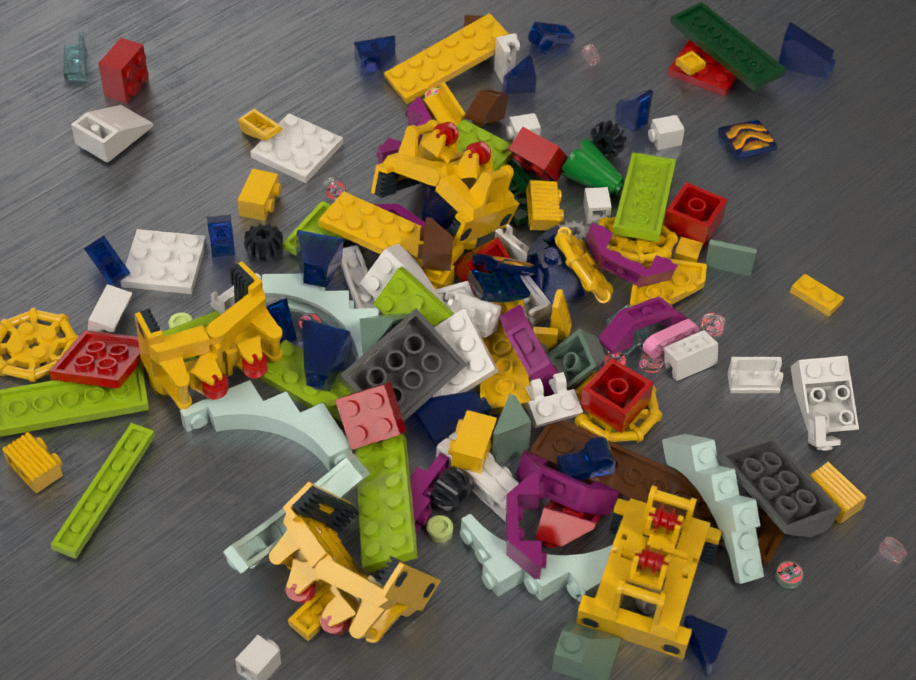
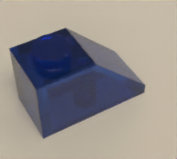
M395 35L354 42V59L360 74L381 71L396 54Z
M648 89L631 94L627 98L620 100L616 105L615 121L632 133L647 125L653 91Z
M105 236L100 237L84 248L94 266L109 285L113 286L131 274Z

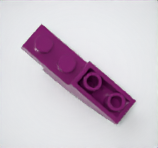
M441 453L427 471L417 467L410 477L416 538L420 527L427 525L432 516L430 505L432 501L431 490L434 488V483L437 482L438 476H441L444 470L449 469V457Z

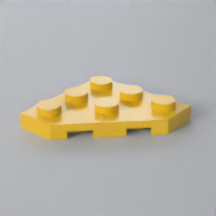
M669 259L672 263L678 265L671 280L644 287L632 284L629 307L658 296L672 305L704 288L707 264ZM652 262L644 264L643 267L649 269Z

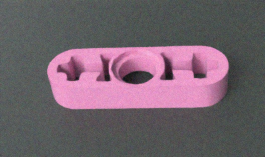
M691 319L681 321L651 335L643 344L642 350L651 358H656L664 354L663 347L698 333L699 326Z

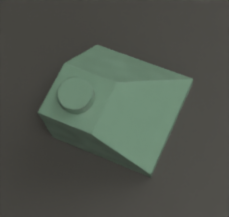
M581 328L547 354L559 373H564L568 387L567 391L571 390L599 368L606 356L598 337Z
M568 621L561 632L554 653L552 671L579 680H609L622 638Z

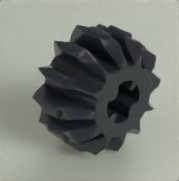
M611 120L599 122L596 127L594 126L591 129V136L589 137V140L593 142L606 158L610 156L614 158L619 152H622L626 146L624 143L627 140V137L623 136L625 130H620L618 128L619 123L613 125Z
M259 222L257 227L250 226V230L245 232L244 248L250 258L256 257L258 261L265 258L268 261L270 257L277 258V254L282 252L283 235L277 226L271 227L270 223L261 225Z
M455 466L444 470L443 474L438 476V480L434 483V488L431 490L432 501L439 508L451 513L456 511V509H461L462 504L466 503L468 497L471 496V491L474 488V478L465 470Z

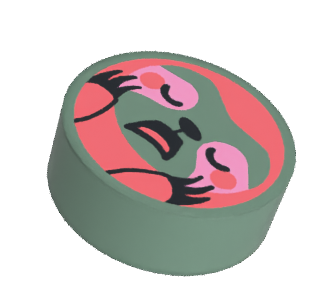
M793 561L780 563L775 573L777 583L786 589L799 587L804 577L801 566Z

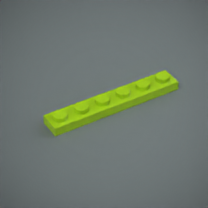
M130 423L52 541V550L75 559L78 557L155 438L153 430Z

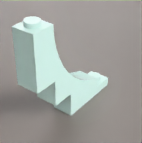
M250 380L228 389L227 394L223 398L215 400L206 398L192 404L188 409L180 410L182 424L186 432L201 428L209 422L216 432L235 429L271 432L289 438L307 448L323 462L329 471L346 457L352 455L349 441L324 403L300 413L287 392L263 401Z

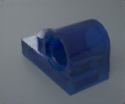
M534 22L528 34L529 42L541 55L549 53L556 43L572 44L576 38L566 25Z
M231 214L207 217L212 258L235 255Z
M605 437L590 439L585 443L584 450L581 452L559 455L557 457L560 472L576 480L613 474L615 472V459Z

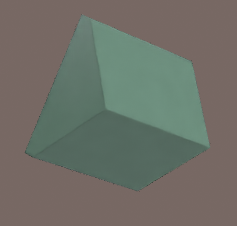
M710 239L705 264L710 268L751 276L757 248Z
M410 313L383 314L360 318L362 353H366Z
M509 394L493 433L492 456L497 464L522 455L524 450L529 451L531 420L513 394Z

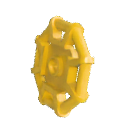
M616 216L611 218L603 217L598 221V225L606 227L608 231L613 233ZM662 225L659 242L613 234L607 249L617 251L623 257L644 265L653 262L656 255L670 259L672 256L671 251L678 242V237L676 233L671 232Z
M561 227L555 236V243L564 253L567 259L565 263L575 271L586 291H591L600 303H608L612 298L613 287L607 282L601 270L602 268L596 265L594 258L585 248L586 244L584 241L578 240L572 234L570 228Z
M34 307L30 311L7 320L2 319L0 321V375L26 379L30 383L49 375L51 368L79 337L69 323V317L64 313L54 314L37 310ZM38 320L50 322L52 324L50 326L42 325L38 323ZM62 330L66 337L58 338L57 333ZM6 334L11 336L7 343H1ZM34 343H37L39 345L34 346L32 349L29 348V345ZM63 349L61 355L57 356L59 350ZM9 354L11 358L4 361L2 355ZM46 362L47 365L40 367L41 363Z
M592 372L575 390L579 403H581L582 389L598 372ZM653 385L651 400L648 403L649 410L643 409L625 429L627 431L623 433L612 432L616 431V429L590 413L584 414L583 409V413L575 417L574 424L611 442L636 441L639 443L643 441L645 434L655 423L660 422L663 414L659 410L656 397L657 389ZM639 419L644 420V422L639 427L635 426V423ZM594 422H595L596 424H598L599 426L603 427L605 430H603L602 428H600V427H598L597 425H595Z

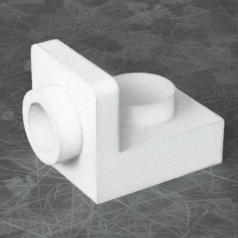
M818 412L807 413L808 443L817 447V450H832L833 446L841 445L840 439L834 436H826L829 432V423L825 419V415Z

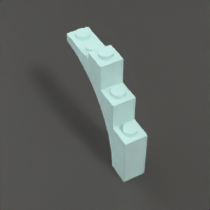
M320 273L262 274L266 305L275 304L280 309L304 315H317L322 323L332 328L344 339L356 360L363 355L360 318L379 315L378 308L354 309V300H349V290L325 291V283H320Z
M689 434L663 439L666 464L680 471L697 488L716 520L719 530H722L721 535L730 558L735 582L742 584L764 577L755 528L760 526L756 499L739 495L735 469L719 466L715 440Z
M352 454L318 480L315 485L343 498L368 477L370 473L358 458ZM284 509L280 510L266 522L223 551L227 556V562L233 569L238 570L242 574L269 557L271 550L287 531L283 523L286 511Z
M471 514L461 519L460 536L466 545L470 544L474 549L478 561L483 565L482 581L487 589L494 591L497 597L524 582L527 590L531 594H535L540 601L567 586L570 595L573 598H577L580 602L583 595L592 598L596 597L613 545L585 554L564 556L547 554L546 569H541L540 579H534L506 555V541L501 540L485 529Z

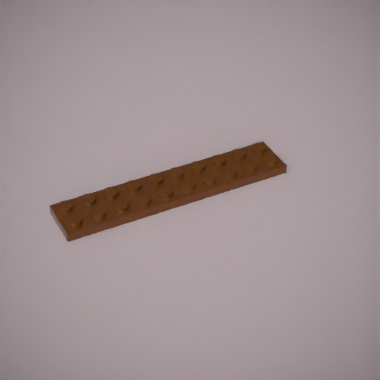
M562 420L546 425L529 451L548 460L547 466L581 482L591 485L597 481L620 491L618 498L630 501L632 498L647 503L652 485L658 487L657 490L689 500L695 498L697 501L693 518L711 523L710 527L719 529L707 503L685 475ZM658 501L654 502V508L661 509L662 504L667 512H671L676 508L675 514L683 516L684 519L686 518L687 510ZM757 507L760 526L755 528L762 565L769 567L785 533L764 510ZM721 535L718 545H721L726 548L723 537Z

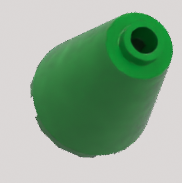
M585 138L580 142L583 147L578 150L574 149L562 168L564 172H561V175L589 188L608 187L609 196L613 194L618 195L624 187V183H622L624 178L593 142Z

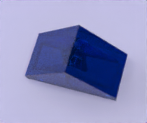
M528 55L503 77L502 92L507 94L535 93L537 76L532 56Z
M284 296L266 303V309L282 329L280 344L285 339L289 342L297 340L287 298Z
M693 615L685 616L683 627L692 630L688 644L705 677H709L724 645L728 630Z

